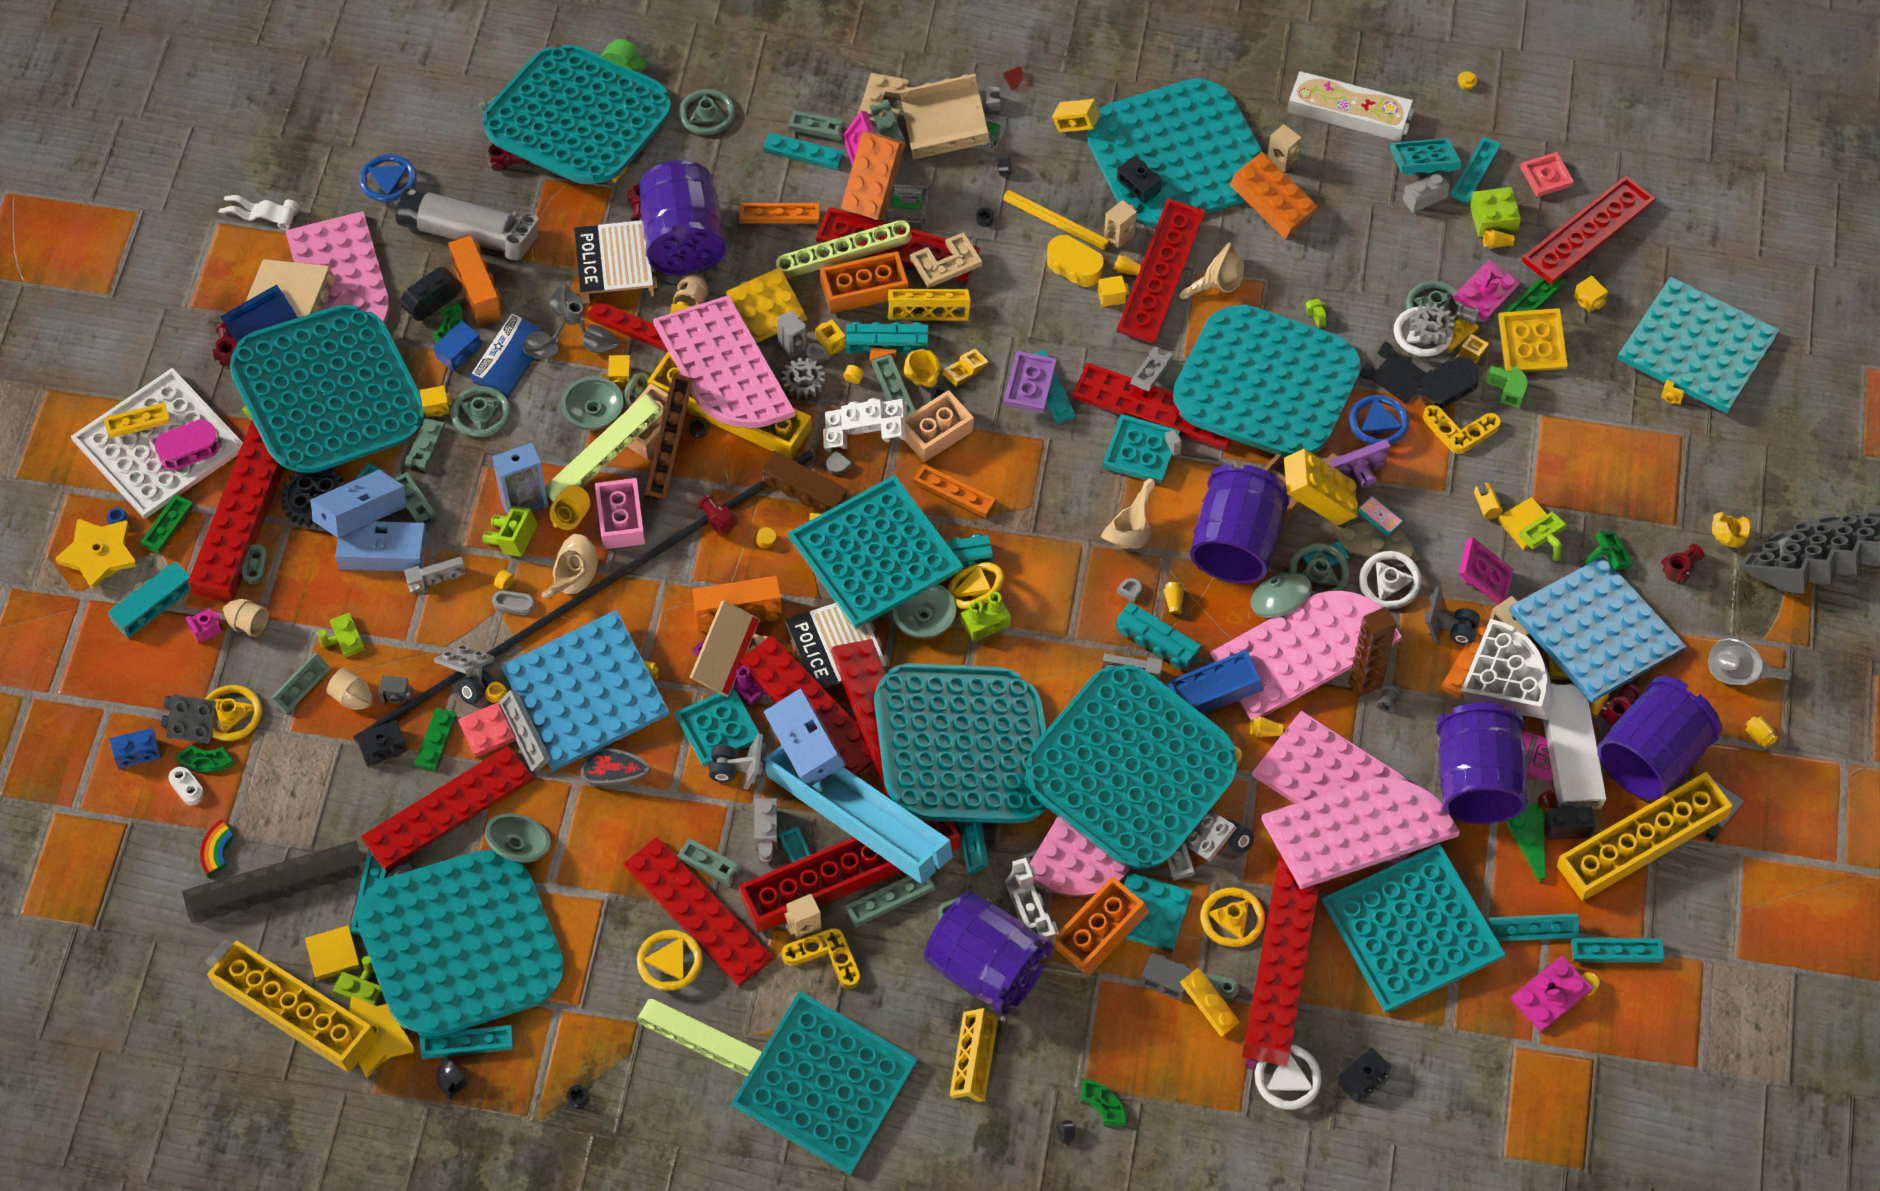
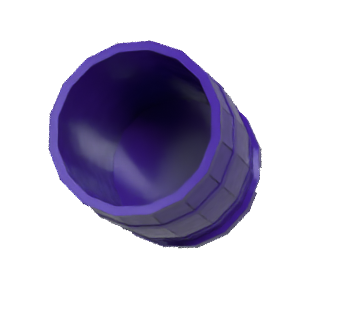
M683 160L669 161L647 171L639 182L641 221L646 242L645 254L650 266L663 274L683 276L686 275V271L698 269V273L718 264L725 254V239L721 234L722 222L718 196L714 187L713 176L709 170L698 163Z
M1232 464L1222 465L1212 471L1207 482L1208 491L1202 501L1203 503L1194 529L1193 542L1190 549L1191 561L1201 571L1222 581L1238 584L1254 583L1263 579L1268 571V566L1275 553L1280 536L1284 512L1289 505L1291 496L1285 490L1286 484L1269 471L1250 465H1244L1243 469L1232 468Z
M1668 676L1656 677L1646 688V692L1618 719L1597 746L1598 758L1609 776L1629 793L1647 801H1656L1663 797L1703 756L1708 746H1711L1718 740L1719 734L1722 732L1719 716L1708 700L1701 694L1696 697L1693 693L1686 690L1689 685L1681 680Z
M1476 702L1459 705L1452 708V714L1446 717L1445 714H1442L1438 717L1436 733L1439 736V775L1444 811L1449 813L1451 818L1470 824L1504 822L1524 812L1527 805L1528 778L1526 746L1523 739L1525 723L1521 713L1516 709H1512V712L1504 710L1503 704Z
M967 891L952 903L934 928L924 951V961L961 989L993 1006L996 1013L1005 1017L1009 1014L1007 1009L1010 1006L1016 1008L1039 979L1045 968L1041 962L1044 955L1050 956L1053 941L1043 935L1040 937L1026 924L997 905L982 899L971 891Z

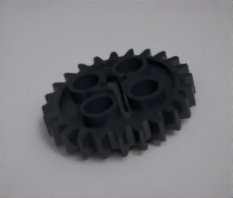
M330 468L313 473L300 474L295 471L296 477L289 476L290 483H284L285 490L280 491L282 495L280 498L282 509L286 517H290L293 523L298 521L299 526L306 523L307 528H310L311 524L314 523L315 527L318 528L319 525L312 520L311 499L343 486L346 482H344L342 475L338 476L336 470L331 473Z

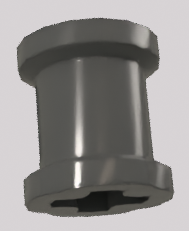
M1460 302L1455 320L1468 321L1474 326L1479 308L1473 309L1464 306Z
M1385 684L1382 687L1381 699L1377 701L1376 706L1384 712L1391 713L1396 709L1395 702L1401 694V690L1392 684Z

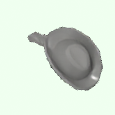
M1733 638L1718 640L1709 653V672L1717 680L1729 685H1747L1758 681L1759 678H1778L1786 681L1792 676V673L1787 669L1770 667L1764 662L1756 649L1743 641Z

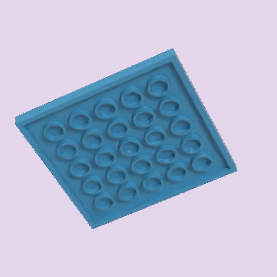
M1604 556L1516 602L1508 610L1591 703L1684 652L1687 647L1628 582L1614 570Z
M617 610L501 666L512 690H517L550 757L548 764L552 772L670 715Z

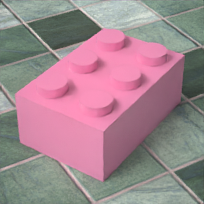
M637 478L595 483L603 550L645 544Z

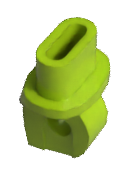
M1320 299L1307 301V315L1314 319L1319 329L1325 328L1326 304Z

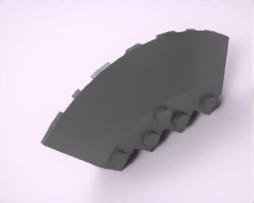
M1868 511V515L1855 516V512H1849L1847 515L1838 518L1834 514L1819 517V522L1817 523L1801 522L1793 525V530L1784 533L1779 531L1769 536L1766 543H1759L1756 546V550L1753 553L1749 552L1740 565V570L1782 591L1798 594L1805 593L1809 582L1821 585L1831 584L1835 573L1847 576L1857 575L1861 564L1880 566V511Z

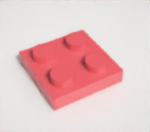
M1557 152L1521 163L1520 168L1536 197L1573 186L1574 181Z
M498 703L458 719L475 758L515 741V737Z

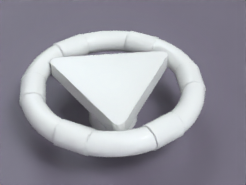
M1418 307L1407 309L1397 318L1394 325L1395 339L1404 350L1411 354L1424 357L1434 356L1446 350L1452 341L1453 331L1450 337H1446L1445 342H1441L1434 348L1421 349L1410 344L1413 343L1419 346L1427 345V340L1424 339L1420 342V336H1413L1414 331L1409 332L1406 341L1401 329L1403 322L1410 318L1413 310H1418Z
M1384 551L1373 555L1364 563L1360 571L1359 584L1364 596L1376 602L1382 608L1398 609L1408 605L1416 598L1421 587V574L1417 565L1408 556L1400 552ZM1399 560L1406 564L1413 577L1379 561ZM1375 563L1379 598L1373 594L1367 584V576ZM1413 582L1406 597L1400 600L1384 601Z
M1291 1045L1290 1053L1304 1059L1309 1064L1312 1070V1086L1291 1054L1289 1055L1287 1066L1278 1065L1268 1087H1266L1264 1080V1068L1267 1062L1258 1061L1256 1065L1255 1082L1263 1098L1277 1108L1287 1110L1302 1108L1309 1104L1320 1090L1321 1070L1317 1061L1308 1051L1295 1045ZM1310 1090L1296 1101H1284L1269 1092Z

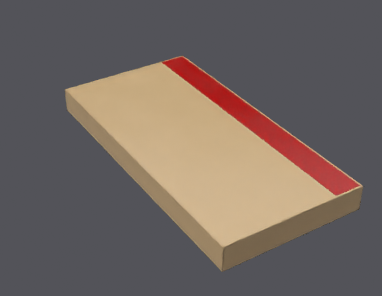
M725 600L721 601L690 678L725 697L729 696L737 677L736 670H740L741 667L739 660L746 655L760 619Z

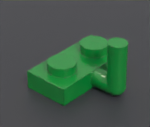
M1600 531L1595 536L1600 547H1597L1584 561L1585 565L1596 561L1601 555H1606L1614 570L1630 569L1634 565L1615 531Z

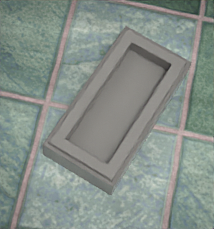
M225 939L207 958L205 963L212 968L233 943Z

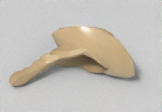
M1229 242L1207 268L1204 277L1181 291L1179 294L1181 299H1187L1190 295L1203 290H1209L1210 288H1220L1224 293L1233 292L1240 287L1244 277V263L1242 257L1236 253L1233 244Z
M1149 478L1144 482L1142 490L1138 493L1132 506L1122 510L1104 529L1101 538L1124 549H1140L1147 544L1151 532L1150 525L1146 521V504L1149 494L1154 488L1155 481Z
M573 534L564 541L557 554L552 572L554 584L542 593L543 598L551 599L559 592L576 594L585 589L596 574L598 558L595 546L586 536Z

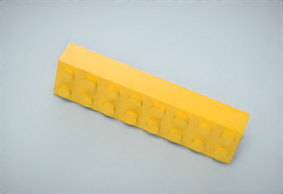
M669 351L647 381L648 386L653 384L666 393L669 392L673 373L681 375ZM690 392L686 409L687 413L701 417L713 425L772 452L776 451L791 460L812 430L811 416L794 409L795 417L764 427L747 428L729 425L714 419L704 412Z
M1706 771L1559 856L1557 867L1583 902L1728 818L1733 806Z
M237 940L207 974L215 988L347 1073L351 1072L378 1039L371 1025Z

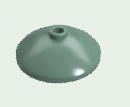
M597 376L585 377L573 382L565 390L561 402L563 414L568 422L584 430H598L611 425L622 413L624 404L619 387L612 381Z
M1294 572L1277 574L1262 582L1255 589L1250 605L1253 612L1260 617H1280L1302 606L1309 598L1312 586L1309 579L1302 574Z
M937 584L893 608L892 614L896 625L905 634L915 638L928 639L943 634L951 627L956 616V604L951 593L943 586Z
M519 814L495 816L487 823L485 829V839L488 845L501 857L515 862H532L541 859L547 854L551 843L549 834L542 825L529 817Z

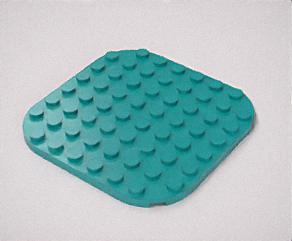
M562 45V48L555 49L548 47L536 53L489 104L483 117L484 131L488 139L497 147L580 184L601 183L614 179L621 174L665 123L670 114V99L667 90L656 80L601 59L600 55L587 49L573 45Z
M1197 78L1184 80L1109 103L1099 109L1101 115L1094 129L1087 130L1088 145L1117 203L1123 200L1128 205H1132L1137 211L1136 221L1145 223L1148 227L1157 226L1167 198L1205 210L1204 215L1246 202L1230 186V183L1236 172L1262 152L1229 91L1215 82ZM1133 156L1144 161L1162 179L1161 192L1144 204L1117 181V168Z
M1245 304L1229 306L1215 312L1205 323L1175 382L1173 401L1180 411L1179 414L1182 418L1198 428L1275 455L1280 454L1282 457H1287L1302 449L1315 454L1324 448L1330 440L1356 385L1360 373V358L1355 348L1338 335Z
M334 306L257 330L242 338L231 356V376L264 445L272 458L287 469L302 473L323 471L403 444L410 440L421 427L424 416L421 394L387 327L377 315L371 311L366 312L358 309V306Z
M911 663L902 664L890 669L877 685L874 705L884 782L891 799L917 818L926 821L1024 823L1042 815L1047 807L1034 796L1026 777V764L1030 751L1046 731L1042 702L1035 687L1020 678L1021 675L1019 673L1002 667Z
M1125 664V666L1112 665L1103 668L1089 679L1031 749L1026 764V777L1032 793L1044 806L1111 859L1129 868L1148 869L1166 862L1183 844L1230 786L1236 773L1237 762L1234 745L1220 727L1146 670Z
M494 850L472 852L385 878L370 887L360 901L358 907V928L390 1014L401 1027L417 1032L418 1035L428 1037L442 1036L533 1008L553 996L562 981L564 969L563 956L528 870L521 862L505 859Z

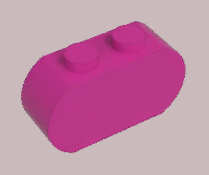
M203 419L191 421L178 428L170 429L160 434L155 441V450L161 465L172 471L215 456L220 447L214 425Z

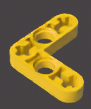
M1436 405L1427 406L1423 414V421L1455 454H1463L1495 434L1499 430L1501 422L1499 416L1494 413H1488L1460 430L1444 411ZM1447 426L1451 429V432L1444 433L1440 428ZM1476 430L1480 433V436L1473 437L1469 432Z
M833 928L789 943L782 949V960L788 966H796L828 954L843 988L848 990L854 989L860 982L859 971L845 937L839 929ZM832 936L837 939L839 947L835 949L833 941H830ZM816 943L819 945V949L815 952H810L807 950V945ZM800 947H803L805 955H802V951L800 952ZM792 951L795 954V958L788 956V952ZM840 954L848 957L847 962L843 964L838 963L835 959ZM846 969H848L850 976L853 977L852 982L846 979Z

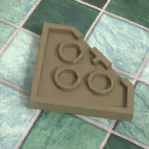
M1366 519L1334 533L1336 541L1341 542L1347 554L1352 555L1354 553L1368 560L1377 553L1395 551L1408 556L1416 565L1419 564L1420 559L1401 527L1388 537ZM1396 559L1379 561L1399 571L1408 568L1406 564Z

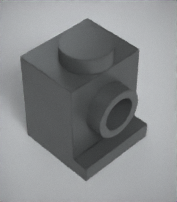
M382 675L378 693L381 705H385L386 701L393 704L407 703L408 699L412 698L413 687L410 686L408 678Z

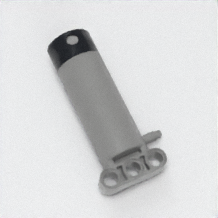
M406 187L401 192L397 201L395 219L398 225L454 240L472 236L474 243L478 242L480 247L505 252V257L510 260L521 259L538 236V217L531 213L523 214L519 218L517 212L511 214Z

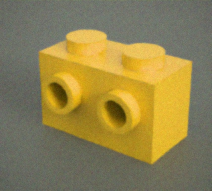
M1094 99L1060 102L1052 119L1060 133L1094 129L1101 114Z

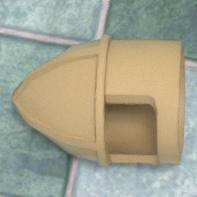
M702 274L685 276L677 286L678 291L673 297V304L685 302L691 307L703 304L708 298V286Z
M238 599L229 602L223 607L226 621L238 633L245 631L247 635L256 638L263 633L268 624V610L254 604L250 600Z
M344 667L331 678L327 686V694L340 702L342 706L349 709H364L372 705L371 691L361 676Z

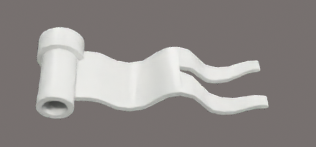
M232 195L225 196L224 200L236 201L251 212L236 206L220 208L218 212H233L248 221H252L257 217H263L278 223L280 229L288 230L294 216L299 211L300 205L293 200H286L283 206L268 200L254 204L241 196Z

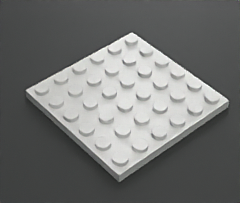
M173 368L71 436L72 441L144 520L168 504L175 494L181 495L236 457L243 443ZM165 402L170 419L169 424L109 439L104 422L105 417ZM199 419L207 420L214 425L220 442L219 450L215 456L176 471L168 470L161 465L155 450V441L160 434Z

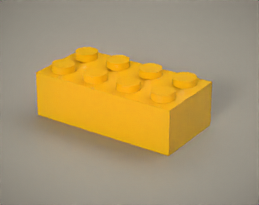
M1302 449L1284 458L1286 491L1289 496L1337 526L1358 517L1356 484L1353 479L1347 477L1306 449Z

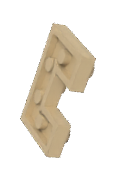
M871 73L859 112L867 111L872 125L876 126L869 106L881 104L885 96L901 99L899 90L908 88L909 80ZM891 108L896 121H898L900 110ZM885 111L878 113L880 117L887 115Z
M964 232L946 239V245L952 256L936 261L928 247L910 254V260L928 288L982 266V260Z

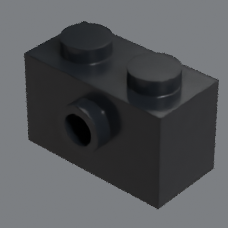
M1133 156L1117 168V181L1143 204L1161 192L1162 179L1160 175L1153 172L1144 161L1139 160L1136 156Z
M397 720L355 735L366 766L379 764L385 759L398 757L408 751Z
M1564 806L1562 808L1548 809L1544 820L1547 840L1591 838L1595 829L1592 806Z
M1372 1047L1339 1075L1337 1084L1357 1103L1361 1098L1367 1099L1373 1093V1088L1378 1084L1382 1086L1388 1081L1391 1065Z

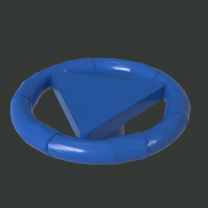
M394 154L381 155L371 159L364 165L359 175V185L362 191L371 199L380 202H392L398 200L401 192L404 190L401 189L391 194L397 189V184L405 172L409 171V182L406 187L414 188L416 184L417 172L413 164L402 156ZM383 162H395L401 164L396 166L375 167ZM368 173H370L386 195L372 191L368 187Z
M1372 395L1356 402L1350 412L1349 423L1355 436L1369 445L1386 439H1376L1364 433L1382 435L1385 431L1399 430L1387 438L1389 444L1393 445L1406 435L1409 428V417L1405 408L1395 399L1385 395ZM1373 403L1360 430L1357 421L1358 412L1368 404ZM1381 403L1391 406L1397 410V412L1400 414L1401 424L1384 408V406Z

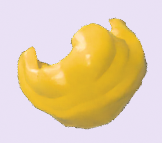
M925 349L912 351L908 354L904 365L905 376L919 387L932 388L937 384V378L941 370L940 361L932 351Z
M1719 512L1713 515L1712 534L1722 545L1738 548L1745 544L1750 537L1751 521L1744 516L1736 519L1733 516H1726L1724 512Z

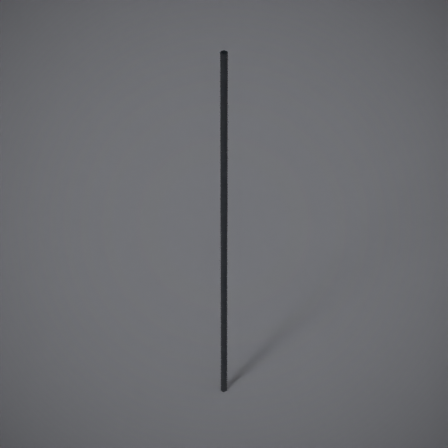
M809 450L793 461L802 465L814 456ZM761 480L724 503L723 506H727L731 510L769 485L764 480ZM708 515L692 523L486 654L494 656V658L707 525L709 523ZM459 671L453 673L359 733L398 719L462 679L466 674ZM354 735L353 739L357 743L356 736Z

